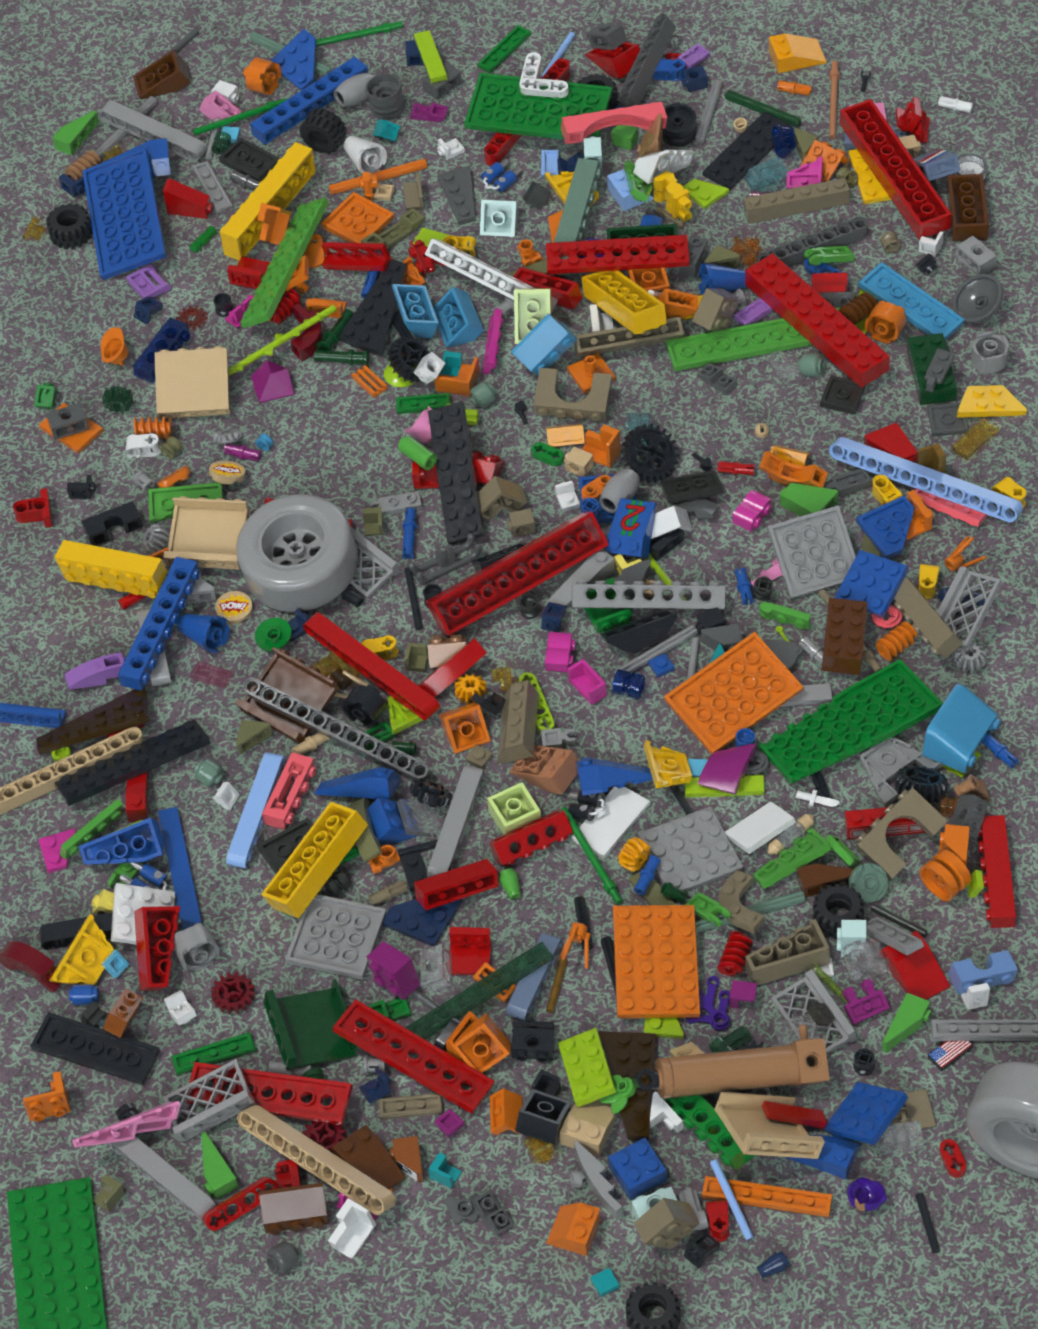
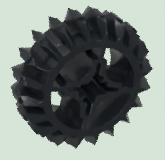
M411 335L409 337L403 336L396 339L390 346L387 353L389 356L387 361L390 362L389 367L394 369L393 373L398 374V378L403 377L404 382L409 380L410 383H418L421 380L414 374V371L422 358L431 351H428V346H424L423 341L419 342L417 337L413 339Z
M910 765V767L905 766L899 769L895 776L894 786L899 795L905 789L909 792L913 787L928 803L932 804L933 802L937 803L943 800L946 796L948 779L940 771H935L933 768Z

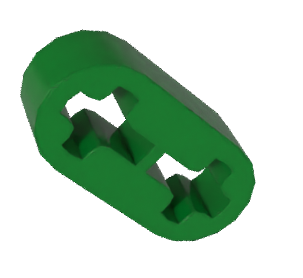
M539 442L531 447L532 457L551 466H559L564 461L563 452L550 445Z

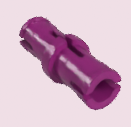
M226 443L224 447V454L239 457L241 460L248 459L259 462L262 455H259L262 454V451L247 448L245 445L238 446Z

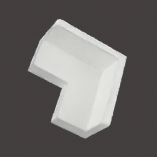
M672 506L655 513L651 539L678 528L689 532L692 531L693 528L687 510Z
M348 1198L336 1215L340 1224L328 1242L332 1248L353 1259L375 1228L376 1223L369 1210Z

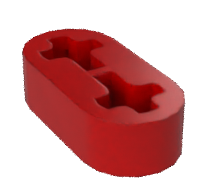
M951 1139L943 1140L939 1146V1154L948 1174L954 1178L964 1176L966 1173V1162L958 1144ZM946 1146L952 1149V1156H950L947 1150L945 1151ZM953 1161L960 1167V1171L953 1168Z

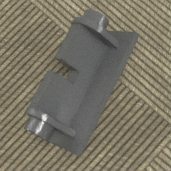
M853 291L819 293L835 308H841L856 298V294H853Z

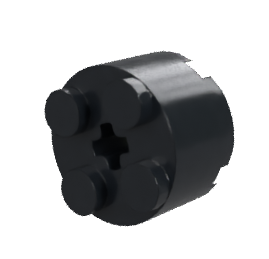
M371 684L367 686L356 685L342 705L344 706L342 709L345 715L353 722L357 719L364 722V727L372 728L389 703L377 693L375 686Z

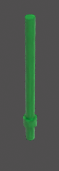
M402 21L390 24L387 22L382 23L381 26L317 39V46L380 32L388 33L391 32L390 30L403 28Z
M286 98L275 102L270 101L266 105L192 130L193 134L196 136L270 111L286 101Z
M566 806L562 807L560 810L565 811L573 834L602 880L605 891L611 895L616 905L621 904L623 900L616 890L615 882L610 880Z

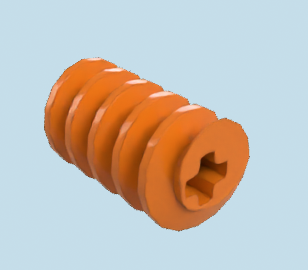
M165 416L162 417L161 422H159L158 417H155L154 422H152L151 417H148L147 422L144 421L143 417L140 418V422L134 417L135 435L153 433L158 436V439H162L163 436L165 439H168L172 434L173 421L171 416L168 422H166Z
M906 621L902 622L894 630H891L877 641L876 649L885 660L890 662L892 657H897L898 653L903 652V648L907 649L909 644L913 645L915 643L914 638H917V632L911 624Z

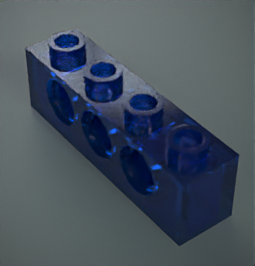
M169 317L133 364L135 377L154 383L156 380L155 352L160 350L177 351L181 349L183 343L187 342L190 338L188 324Z

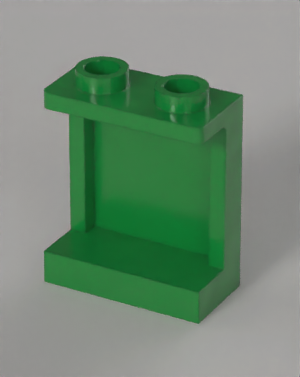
M613 577L604 581H607L608 585H614L615 579ZM588 589L586 591L587 598L590 600L595 599L596 591ZM608 589L605 592V597L613 600L615 592L612 589ZM584 608L597 633L609 631L613 627L623 626L632 621V611L630 608Z

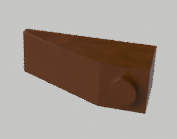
M823 864L803 865L801 868H797L796 879L806 898L820 894V890L822 888L826 890L828 885L832 887L835 884L849 886V877L854 869Z

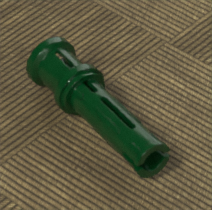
M344 310L332 329L325 332L322 341L317 343L318 350L332 351L334 344L339 342V334L354 314L351 310Z
M352 349L348 352L315 350L314 352L315 362H344L350 366H353V364L368 366L370 358L368 350L364 352H356Z

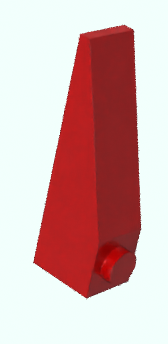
M522 267L513 276L536 289L551 288V296L558 299L556 304L574 310L583 298L577 282Z
M148 771L127 780L126 814L129 823L148 819Z

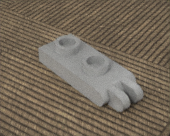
M419 491L381 497L370 504L371 508L381 507L382 516L405 512V509L408 510V508L422 509Z

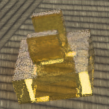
M115 145L104 153L106 157L102 159L106 161L123 152L119 145Z
M35 216L32 218L22 236L24 239L29 240L31 236L34 239H40L41 234L38 232L42 233L45 229L43 226L38 225L40 219Z

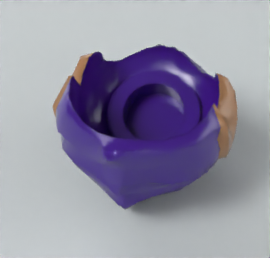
M868 1176L858 1178L848 1185L847 1196L851 1206L859 1211L876 1210L887 1200L883 1185L878 1180H872Z

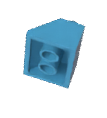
M392 284L404 324L415 337L432 339L439 323L426 286Z
M452 287L433 307L439 323L437 327L446 348L474 341L484 331L468 292Z
M548 313L511 353L538 376L540 368H550L573 345L577 338L567 325Z

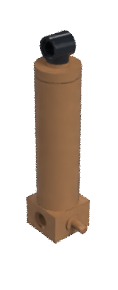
M799 1025L800 1040L788 1045L658 1058L655 1070L643 1069L634 1074L632 1083L634 1088L640 1092L657 1089L660 1097L665 1099L791 1085V1087L814 1085L829 1081L830 1077L824 1038L808 1039L807 1025ZM642 1075L647 1076L649 1079L647 1086L643 1085L640 1081Z

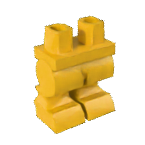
M668 170L654 178V200L656 202L666 200V210L672 214L674 219L680 218L683 222L691 219L692 213L689 209L692 206V201L689 199V191L684 189L681 184H678L674 173H670Z

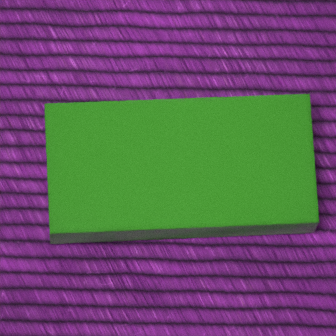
M828 834L825 840L829 842L831 848L850 867L856 868L862 864V861L839 837Z

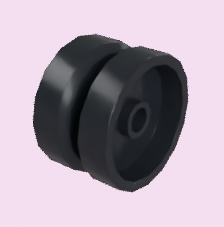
M674 103L664 107L667 123L666 129H662L663 142L675 147L686 146L692 143L697 133L696 113L692 107L682 103Z

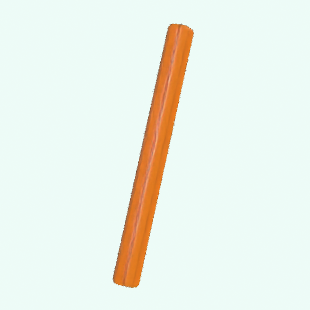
M420 159L370 173V175L376 174L377 182L426 169L427 162L426 159ZM362 176L329 185L330 194L334 195L359 188V178H362Z

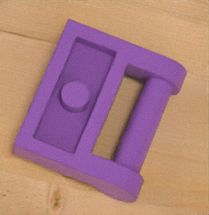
M152 264L126 276L129 285L142 299L147 297L154 298L161 293L171 290V285L161 278ZM147 275L151 276L157 282L158 286H155L154 283L147 277Z

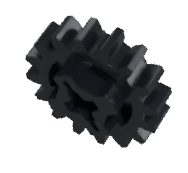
M415 779L409 788V793L413 797H417L418 802L427 804L430 807H447L452 798V793H449L448 789H443L444 786L441 783L433 782L430 779H425L424 781L422 779L419 781Z

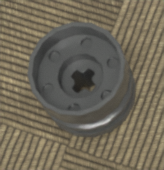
M380 74L368 81L366 84V94L370 110L376 118L383 120L392 119L403 112L405 100L402 94L401 83L396 76Z

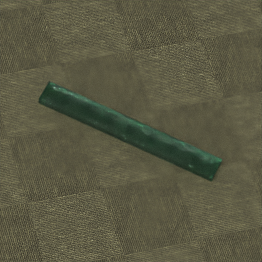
M540 942L405 1028L426 1040L445 1028L454 1017L461 1018L468 1011H472L553 960V955L545 944Z

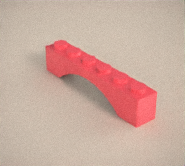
M653 102L562 117L561 131L565 143L573 144L583 142L584 138H587L592 133L610 126L627 125L648 130L658 114H662V129H666L667 115L662 102Z

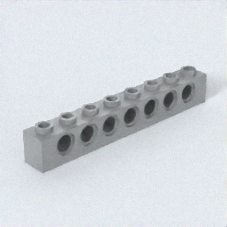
M576 581V584H572V608L714 609L718 607L719 610L725 609V586H721L720 582H709V586H702V582H690V586H683V582H671V585H664V582H652V585H645L644 581H633V585H626V581H614V585H608L607 581H595V584H588V581ZM588 589L596 591L595 599L590 600L587 598L586 591ZM612 589L615 592L613 600L605 597L606 590ZM628 589L634 592L632 600H627L624 597V592ZM645 590L653 592L652 600H646L643 597ZM664 590L671 591V600L663 599L662 593ZM688 590L691 593L689 601L682 599V591ZM703 590L710 593L708 601H703L700 597Z

